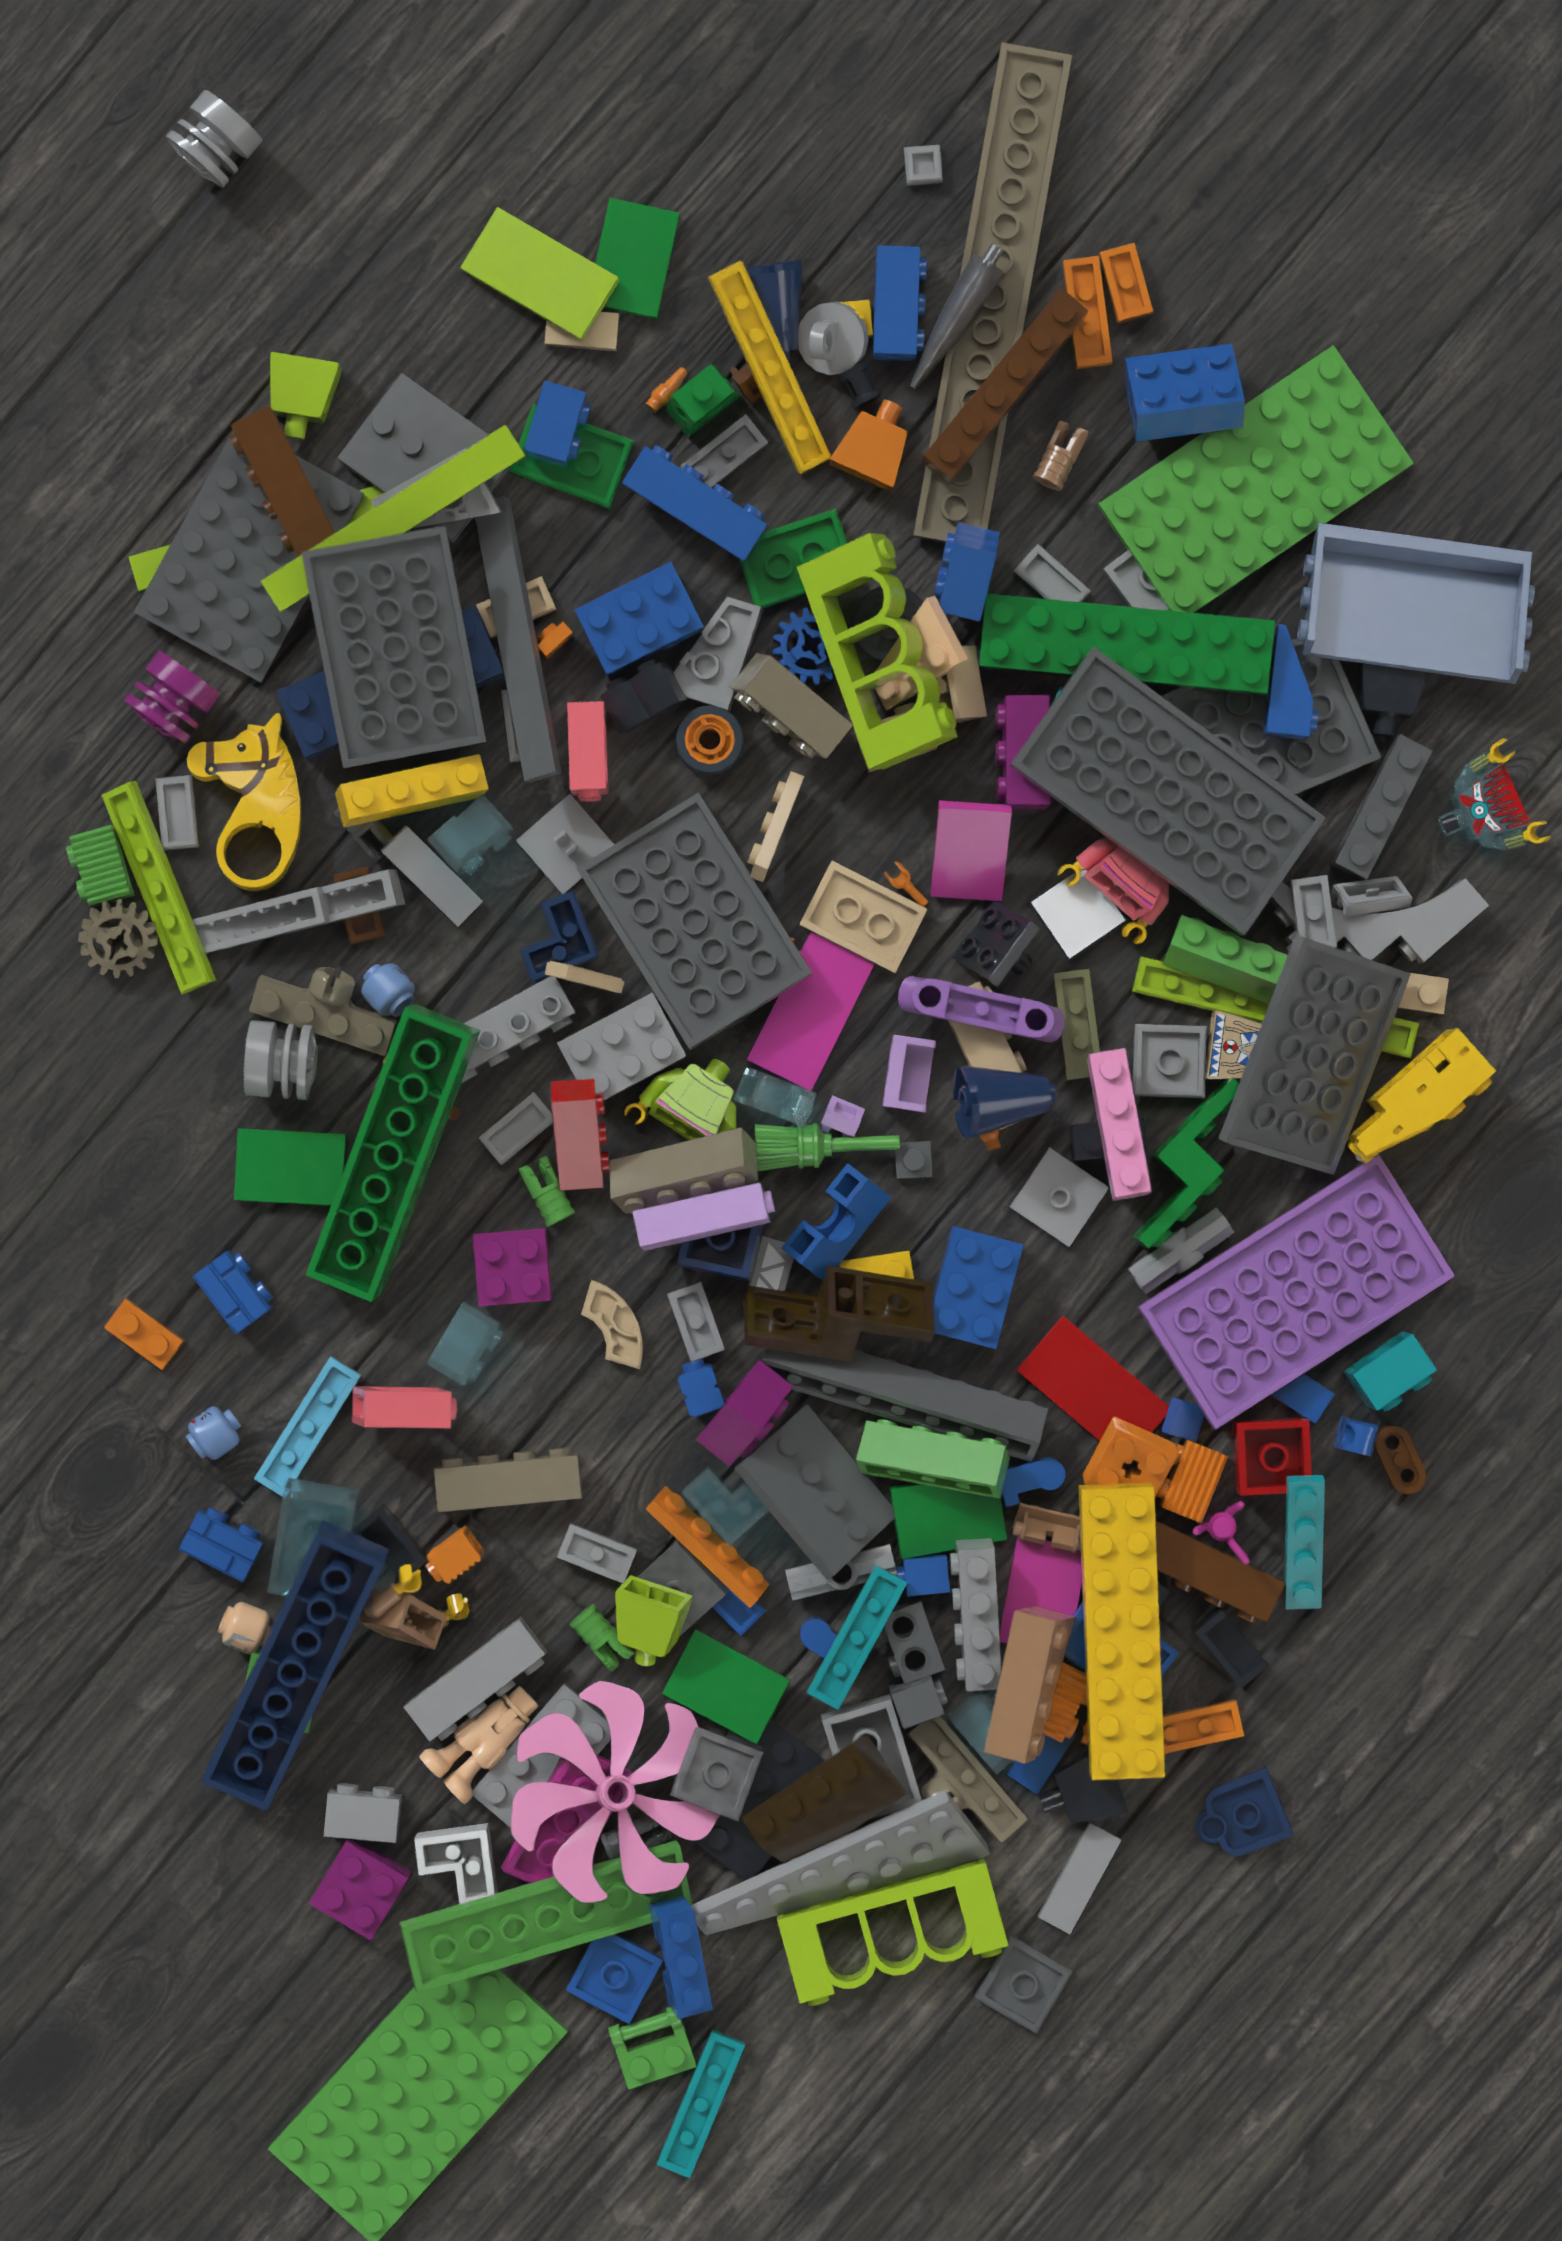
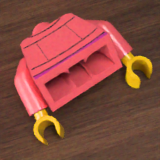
M1107 837L1096 840L1076 857L1077 862L1073 865L1065 864L1059 868L1057 876L1067 868H1071L1075 873L1074 879L1068 882L1067 886L1076 884L1079 881L1080 872L1084 869L1087 871L1084 877L1133 920L1127 922L1122 927L1121 933L1122 936L1127 937L1130 931L1137 927L1139 933L1133 940L1134 944H1140L1145 941L1147 936L1145 927L1152 925L1169 903V882Z

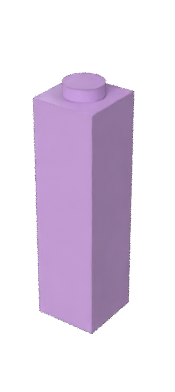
M761 1183L636 1210L633 1211L640 1247L646 1251L771 1223L769 1213L775 1212L771 1191L764 1192Z

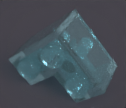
M483 794L457 818L455 816L451 817L427 840L460 877L465 872L471 876L483 866L485 860L482 857L492 848L498 852L512 839L509 833L514 828Z
M709 1465L691 1480L681 1492L729 1546L769 1511L745 1481L732 1492Z

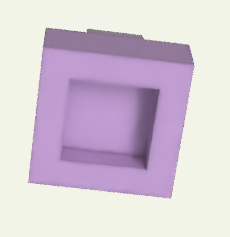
M832 1095L821 1122L823 1124V1134H829L830 1129L833 1128L842 1132V1137H854L865 1109Z

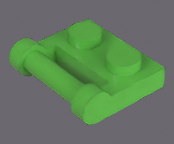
M670 2007L666 2008L667 2012L620 2027L619 2024L608 2027L628 2090L697 2067L682 2018L678 2019ZM668 2026L673 2028L674 2034L630 2049L627 2048L626 2040Z

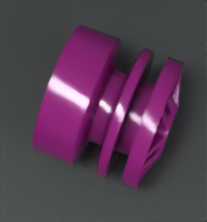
M158 650L145 668L148 674L156 680L153 687L136 681L134 686L144 692L146 697L141 702L130 693H127L123 700L130 705L137 714V717L161 734L181 740L186 744L191 736L178 728L182 720L197 729L199 724L188 713L189 710L194 707L208 713L221 693L168 655Z

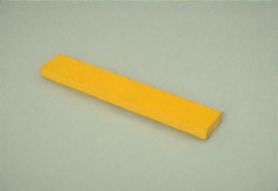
M738 261L710 275L708 279L797 472L802 474L831 459V454L743 262Z

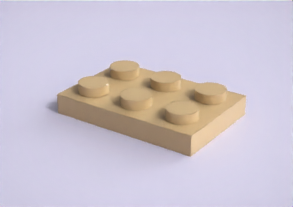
M831 861L799 925L896 973L927 908Z

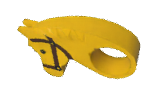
M276 713L265 726L248 724L247 730L242 731L232 740L198 743L192 747L187 756V766L193 777L205 782L220 779L226 787L242 794L238 805L218 839L216 853L219 866L225 877L233 885L247 891L266 890L281 881L295 857L300 840L302 821L300 792L292 758L287 746L280 737L282 727L280 713ZM261 825L274 830L275 836L281 843L282 855L277 868L270 875L258 880H248L237 876L229 869L226 862V850L234 835L246 828H260Z

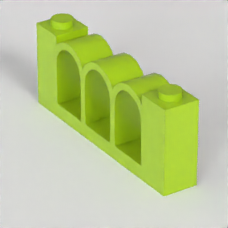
M868 533L798 566L797 569L868 769H886L957 737L954 728L956 726V719L953 712L946 706V703H938L940 690L935 676L925 667L917 665L923 650L921 634L914 624L900 618L905 609L906 595L900 580L889 573L897 569L894 561L896 555L894 546L885 535ZM875 579L879 582L884 593L882 609L872 619L848 629L837 596ZM891 626L900 636L901 650L898 658L891 665L865 676L853 643ZM909 674L917 684V702L907 713L882 724L870 690L902 675Z
M984 1857L777 1915V1922L799 2002H808L809 2006L827 2002L829 2000L828 1996L835 1994L834 1986L852 1989L865 1984L873 1975L875 1967L893 1976L905 1975L915 1970L921 1963L924 1953L931 1959L940 1962H951L963 1957L970 1947L974 1955L981 1954L982 1958H988L1002 1953V1948L1008 1946ZM955 1886L964 1918L965 1931L962 1939L956 1945L950 1948H938L930 1944L923 1934L913 1897ZM906 1900L917 1943L914 1952L908 1958L892 1962L878 1954L874 1946L865 1911ZM858 1913L868 1950V1959L866 1965L859 1972L853 1975H843L835 1972L829 1966L817 1924Z

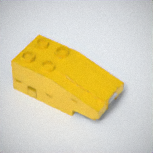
M1458 1028L1445 1030L1367 1100L1368 1104L1376 1112L1349 1135V1142L1346 1146L1356 1156V1160L1362 1163L1369 1162L1378 1153L1428 1130L1436 1122L1448 1118L1451 1120L1466 1107L1462 1102L1463 1100L1474 1094L1478 1096L1493 1083L1489 1077L1496 1070Z

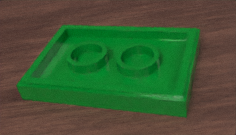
M609 198L595 264L617 276L620 281L603 307L604 309L655 320L658 319L680 217L679 212Z
M533 404L518 444L525 457L515 462L509 469V473L610 509L633 448L634 440L588 423L586 425L580 424L577 438L582 439L580 450L576 460L570 458L568 467L526 456L524 448L537 407L536 404Z
M836 509L763 532L746 561L743 562L739 559L754 605L766 609L807 595L797 567L847 544Z
M238 1128L234 1200L332 1205L345 1170L347 1134Z
M917 1483L889 1487L899 1552L902 1559L955 1550L956 1540L992 1538V1542L1007 1540L1001 1497L999 1499Z
M695 1630L662 1694L745 1739L759 1744L791 1679L703 1632Z

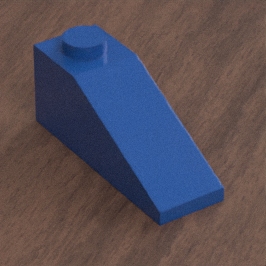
M1278 624L1274 630L1263 736L1306 741L1310 737V732H1316L1318 711L1313 710L1314 700L1286 625Z

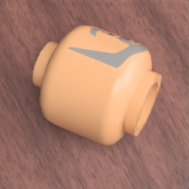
M238 1602L234 1607L228 1606L218 1628V1633L222 1634L223 1644L249 1655L256 1652L259 1646H263L271 1629V1626L268 1625L270 1620L267 1611L245 1602Z

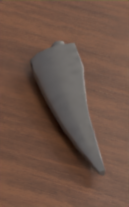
M991 243L983 257L977 254L972 255L930 334L912 379L911 387L917 389L934 370L986 302L1003 274V271L995 265L1003 253V250Z

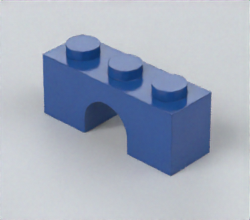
M848 1163L825 1191L833 1197L835 1202V1208L831 1217L819 1226H811L803 1220L781 1247V1249L821 1280H823L827 1265L837 1267L891 1199L888 1194Z
M683 1895L649 1904L655 1938L661 1947L666 1965V1970L662 1971L668 2005L678 2019L713 2010L694 1909Z

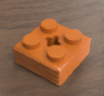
M1113 1417L1083 1472L1084 1484L1151 1482L1154 1486L1155 1499L1178 1457L1176 1444L1122 1419ZM1133 1460H1136L1137 1466L1135 1468L1125 1469L1124 1463L1130 1464Z

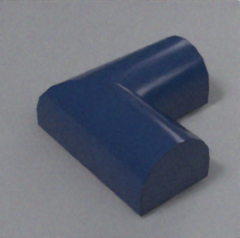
M574 890L540 903L553 937L519 949L532 983L550 977L545 975L547 962L553 961L579 966L600 958Z

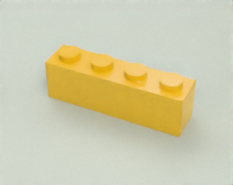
M478 754L340 784L335 792L343 827L345 828L481 798L489 788L481 757Z

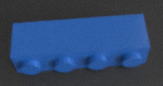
M655 445L653 450L644 446L622 484L745 562L767 527V523L762 521L765 514L748 503L744 509L731 501L735 495L718 484L713 489L701 482L704 475L686 464L683 470L671 463L674 456L661 447Z

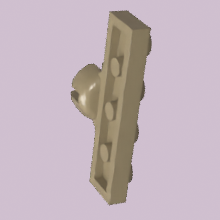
M330 967L318 968L313 973L308 988H300L264 975L258 978L249 1009L250 1012L286 1024L293 1023L301 1029L304 1024L314 1025L316 1034L382 1056H386L397 1020L355 1006L351 1001L355 981L346 972L341 971L340 978H336L333 987L331 983L335 968Z
M940 1716L916 1724L906 1733L936 1771L934 1778L922 1788L921 1794L924 1800L946 1790L961 1810L968 1808L974 1813L998 1843H1003L1028 1820Z

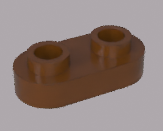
M1386 1425L1379 1429L1374 1448L1390 1484L1394 1489L1404 1494L1418 1492L1426 1482V1471L1410 1435L1405 1429L1396 1425ZM1390 1436H1395L1397 1439V1446L1394 1449H1388L1385 1445L1386 1439ZM1404 1469L1412 1471V1478L1407 1482H1403L1400 1478V1474Z

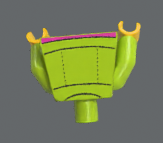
M712 1059L705 1070L696 1064H691L686 1070L675 1068L657 1075L640 1094V1101L626 1107L625 1116L631 1112L633 1107H637L641 1111V1118L635 1124L643 1123L647 1119L648 1114H650L688 1140L736 1129V1106L731 1101L734 1091L723 1083L730 1069L724 1062Z

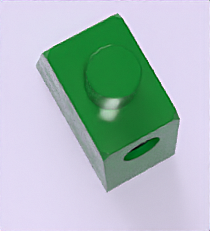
M710 364L671 396L666 412L689 438L741 395L720 368Z

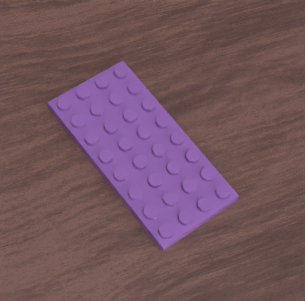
M1376 1155L1369 1162L1356 1167L1137 1308L1213 1429H1217L1444 1284L1455 1275L1380 1155Z

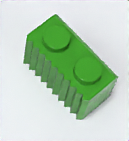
M108 825L69 837L71 845L66 846L71 866H78L81 880L76 881V886L82 902L87 901L89 906L98 907L104 901L112 903L118 899L135 896L114 826Z

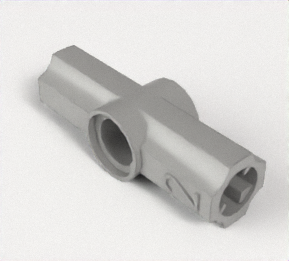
M1215 1207L1187 1228L1182 1227L1172 1233L1161 1246L1132 1264L1128 1270L1138 1286L1147 1294L1174 1274H1181L1195 1265L1204 1257V1253L1230 1237L1234 1231L1223 1214Z
M890 1544L859 1551L847 1563L851 1568V1575L845 1581H837L832 1577L827 1580L813 1563L786 1569L785 1572L792 1600L837 1589L846 1590L853 1585L865 1583L875 1565L897 1575Z

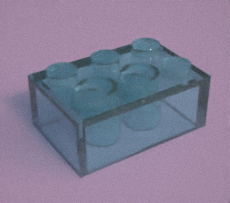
M288 1478L283 1492L267 1593L287 1595L322 1520L353 1533L360 1490Z

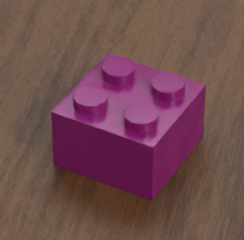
M547 1228L473 1234L479 1306L552 1300Z
M759 1360L726 1398L722 1408L717 1410L696 1440L729 1467L739 1456L743 1459L747 1458L758 1444L754 1438L761 1442L773 1427L774 1421L771 1419V1416L777 1420L790 1402L785 1397L793 1386Z
M347 1839L309 1904L371 1941L406 1883L411 1871L360 1840Z

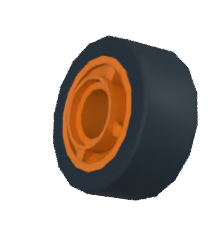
M713 705L698 707L687 713L680 722L676 734L677 751L684 764L694 772L704 775L721 774L732 768L740 758L744 745L742 727L736 717L726 709ZM707 731L715 732L720 737L719 745L711 750L703 748L699 743L701 735Z

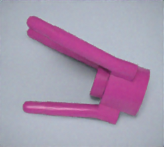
M1240 1501L1232 1506H1228L1225 1511L1212 1513L1206 1522L1200 1523L1199 1526L1193 1529L1194 1535L1207 1531L1214 1539L1226 1541L1244 1564L1249 1563V1558L1233 1538L1236 1532V1522L1233 1515L1244 1507L1243 1502Z

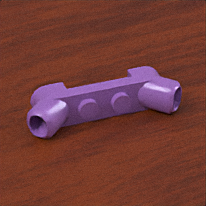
M914 976L905 978L899 989V1006L906 1012L941 1018L1050 1043L1056 1041L1061 1036L1064 1028L1065 1018L1063 1012L1057 1007L1046 1005L1039 1001L1021 999L938 979Z

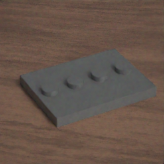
M401 373L337 458L344 466L382 493H386L457 452L470 448L489 434ZM512 465L485 481L491 493ZM472 518L429 526L431 528L446 526L448 540L454 543Z
M808 1404L798 1410L734 1468L827 1580L844 1567L894 1519L892 1505L868 1476L860 1472L858 1464Z

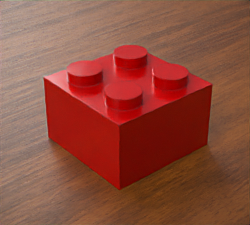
M1300 1417L1232 1421L1235 1492L1237 1494L1286 1493L1287 1476L1312 1475L1308 1419Z

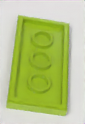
M499 207L496 208L460 267L466 274L582 342L620 281L614 274Z

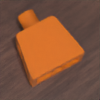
M883 400L876 417L862 411L830 459V466L892 493L908 433L905 429L896 426L903 408L894 402Z

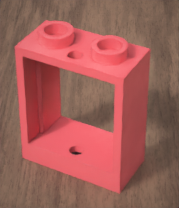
M604 701L567 703L570 791L573 796L578 795L579 801L582 802L601 801V795H608L606 708Z
M353 1386L352 1423L362 1427L451 1428V1420L456 1419L457 1402L456 1398H451V1391L437 1387Z

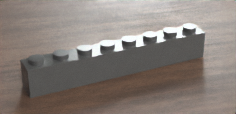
M765 1348L762 1362L793 1386L792 1390L907 1425L923 1426L938 1434L946 1435L948 1432H957L971 1440L994 1439L1006 1446L1009 1456L1032 1462L1041 1441L1048 1408L1038 1406L1030 1401L1011 1398L997 1391L978 1388L961 1380L945 1378L928 1370L909 1367L892 1359H883L866 1354L859 1349L854 1350L851 1362Z

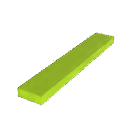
M130 781L102 794L101 796L151 920L156 924L155 930L181 994L189 993L216 981L137 782Z

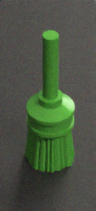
M812 1123V1125L797 1124V1128L755 1124L757 1172L799 1165V1169L810 1166L819 1168L824 1156H832V1152L900 1150L899 1135L831 1138V1134H823L817 1123Z

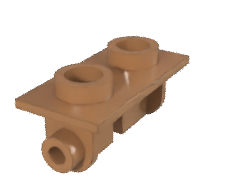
M1020 1503L1012 1526L1013 1535L1019 1536V1540L1044 1545L1047 1536L1052 1537L1051 1547L1068 1550L1072 1553H1075L1076 1550L1081 1551L1080 1517Z

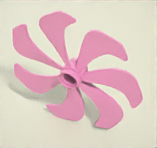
M598 1681L584 1689L579 1694V1698L597 1706L606 1716L611 1736L610 1776L606 1777L592 1747L579 1726L564 1714H549L527 1728L520 1735L517 1746L518 1762H523L529 1757L543 1752L558 1755L583 1771L598 1785L596 1791H591L575 1786L547 1782L529 1783L516 1792L511 1814L512 1836L525 1850L531 1852L534 1849V1841L539 1826L546 1819L562 1810L598 1801L602 1808L567 1839L555 1854L552 1862V1871L556 1880L580 1902H596L607 1898V1894L593 1876L592 1863L596 1843L610 1811H618L620 1859L625 1883L631 1890L640 1894L656 1893L677 1888L685 1877L689 1864L662 1862L649 1851L628 1814L627 1808L631 1804L637 1806L667 1830L686 1840L704 1838L711 1831L720 1815L686 1801H665L635 1794V1785L678 1774L693 1731L698 1725L690 1710L672 1703L665 1704L670 1730L667 1739L651 1759L630 1776L625 1777L622 1773L640 1734L644 1718V1704L635 1691L610 1682ZM613 1783L619 1784L623 1790V1797L618 1803H613L608 1797V1789Z

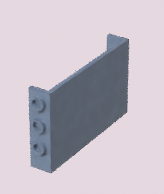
M1318 523L1312 541L1311 555H1306L1303 576L1309 577L1308 587H1303L1300 608L1306 609L1305 620L1300 619L1297 632V641L1303 642L1302 655L1516 684L1521 672H1527L1530 659V651L1524 650L1525 639L1529 640L1532 630V618H1527L1528 607H1532L1535 595V586L1529 585L1532 552Z

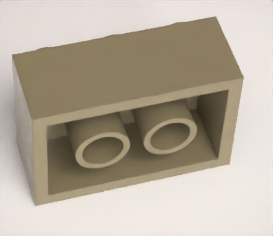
M756 653L730 685L737 692L734 699L749 711L753 710L756 713L760 711L764 715L761 721L777 734L781 733L784 736H790L792 739L788 744L801 755H807L811 759L814 756L826 759L853 726V724L771 656Z

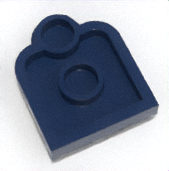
M1266 1766L1211 1788L1205 1798L1206 1809L1200 1812L1195 1822V1829L1200 1839L1209 1844L1220 1843L1222 1849L1233 1856L1247 1854L1294 1835Z

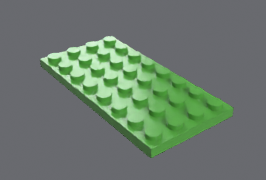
M1333 345L1245 404L1243 427L1202 433L1101 501L1097 507L1125 548L1130 551L1138 567L1143 570L1144 576L1151 586L1155 588V592L1161 601L1166 604L1168 611L1195 613L1316 531L1318 523L1326 524L1409 468L1414 462Z
M501 1968L417 1993L413 1987L270 2144L268 2150L368 2241H379L564 2037L568 2029Z

